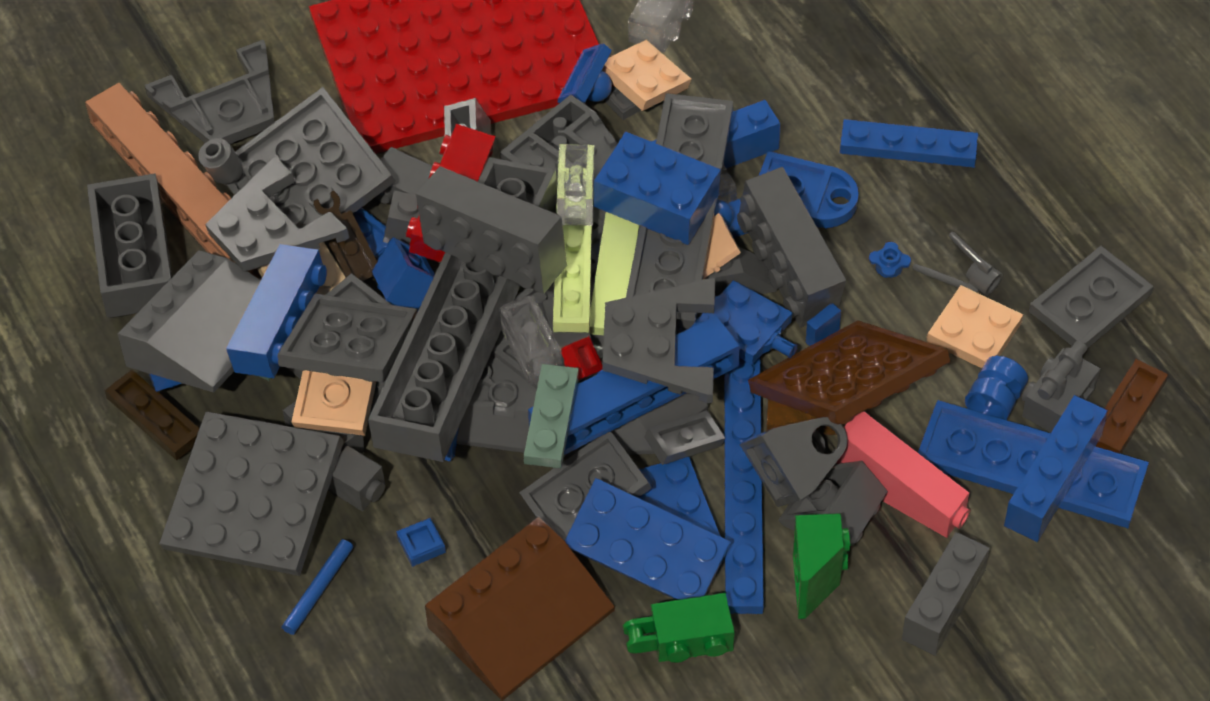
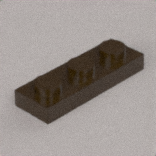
M131 369L105 390L106 398L176 461L193 448L199 428L159 392H156L134 370Z

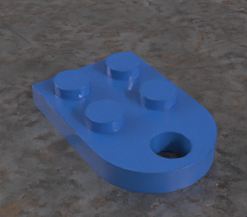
M770 151L767 152L759 175L783 167L816 227H835L845 223L854 215L858 204V187L848 173L836 167ZM844 197L849 202L846 204H836L832 199Z

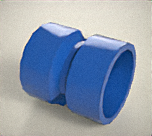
M997 355L989 357L980 370L977 380L972 384L965 397L966 407L973 411L1007 420L1015 406L1016 400L1027 385L1028 376L1026 371L1017 362L1007 357Z

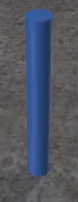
M344 539L340 540L283 623L282 628L285 632L291 635L296 633L352 551L353 545Z

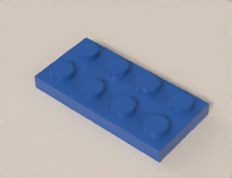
M595 478L565 539L566 544L572 551L675 600L706 596L731 544L727 539Z

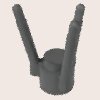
M951 232L949 237L974 262L966 273L969 283L918 264L912 266L913 270L957 288L962 285L977 293L980 291L985 296L990 295L996 289L1003 277V273L984 261L955 232Z

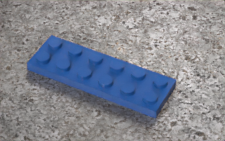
M937 400L918 453L945 474L1014 494L1051 433ZM1094 447L1058 508L1128 529L1149 462Z

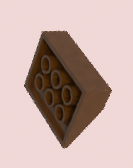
M537 517L425 604L428 628L503 701L614 612L615 606L566 542L540 517Z

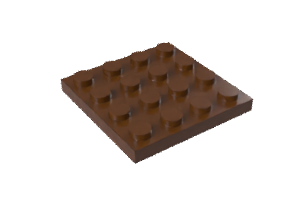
M857 320L794 354L791 358H787L748 379V383L753 394L805 412L811 416L818 418L828 417L830 422L839 425L850 422L855 415L866 409L880 405L882 400L890 395L907 390L910 384L934 375L937 369L951 361L947 348Z

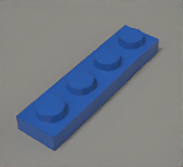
M844 119L840 154L975 167L978 133Z

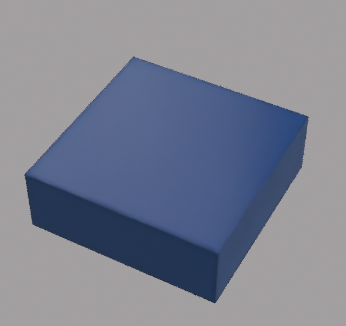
M833 303L807 321L806 344L808 346L840 330L841 310Z
M431 518L396 531L397 539L412 567L446 553L445 545Z

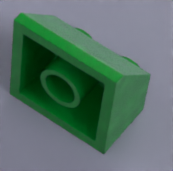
M841 514L795 515L792 557L798 619H806L840 585L841 570H848L847 551L850 550L849 528H842Z

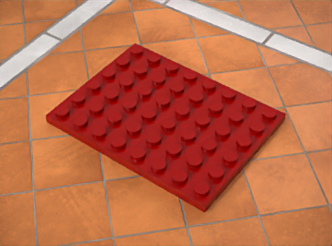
M331 0L309 6L310 17L346 117L375 154L388 151L390 147L396 149L445 136L444 106L476 98L491 120V124L554 108L559 104L557 102L583 50L599 45L580 0Z

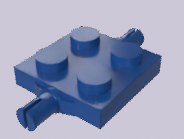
M734 280L720 295L715 297L714 313H703L695 321V323L702 320L705 321L717 315L740 345L739 358L751 365L762 354L771 349L788 356V358H791L797 350V344L781 337L783 330L791 323L793 312Z

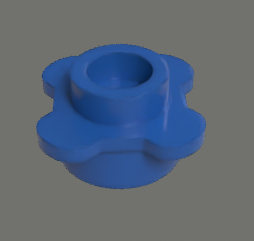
M894 242L885 243L884 248L878 252L873 251L869 255V261L871 264H875L878 274L886 278L898 276L903 268L909 267L911 263L910 256L903 254Z

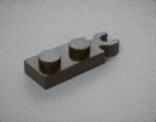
M335 191L330 192V197L333 200V206L325 209L321 206L319 200L316 199L313 202L314 209L321 216L331 212L347 228L349 234L347 240L337 243L336 238L328 240L327 243L344 276L347 278L352 273L364 282L374 277L372 270L377 264V260L351 210L341 214L339 210L340 198Z

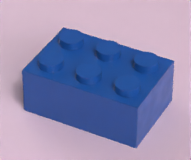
M625 132L594 180V207L689 245L715 199L719 196L721 169Z

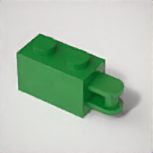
M726 593L651 604V617L632 619L623 624V631L629 637V641L626 643L627 651L633 654L657 651L659 662L670 661L678 663L690 657L703 655L716 657L734 650V628ZM653 633V635L644 636V634Z

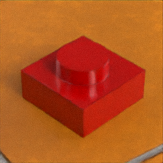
M589 336L559 349L563 356L565 367L578 368V381L602 370V362Z

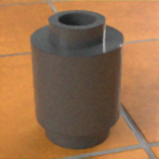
M214 138L207 141L201 147L199 161L216 182L229 185L239 180L243 171V163L226 140Z

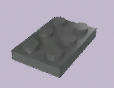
M1100 246L1031 302L1029 312L1071 346L1075 341H1081L1088 349L1151 296L1154 286Z
M610 431L596 438L562 462L561 468H553L519 493L534 515L540 517L565 541L595 478L637 498L650 490L651 486Z

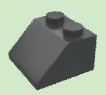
M863 461L835 464L816 489L802 500L790 503L778 521L783 526L794 531L795 515L841 514L842 528H849L850 546H853L861 539L863 529L870 518L880 509V503L888 491Z

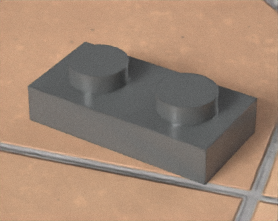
M707 410L648 428L644 436L662 465L721 447L725 440V436Z

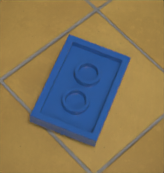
M689 457L664 465L660 463L639 469L649 482L651 489L638 498L720 536Z

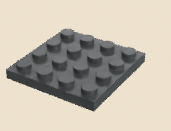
M322 87L235 151L242 160L243 171L239 180L229 184L228 187L235 195L272 158L277 157L292 172L294 183L273 194L269 199L301 229L321 217L314 209V200L318 199L323 208L329 209L333 206L330 192L335 191L340 198L339 210L341 214L349 210L353 214L394 184L396 180L328 92Z
M205 412L159 544L164 550L300 576L344 441L338 435Z

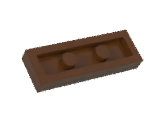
M1135 359L1104 408L1108 410L1102 436L1095 447L1119 454L1123 452L1166 384L1167 373Z

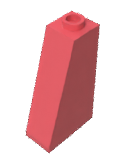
M866 412L858 413L843 427L847 434V446L836 464L863 461L888 491L882 500L883 502L946 538L955 527L960 529L964 525L970 514V509L967 508L968 491Z

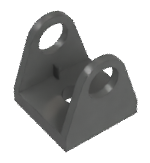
M822 417L773 428L747 439L740 446L776 506L780 507L802 500L816 489L844 453L847 446V434L841 424H834L830 422L828 417ZM819 426H828L837 435L838 444L831 454H825V441L819 431L816 430ZM812 439L814 440V442H815V444H816V449H815V447L813 446Z

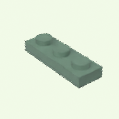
M542 364L524 451V464L553 468L562 467L579 378L578 368Z

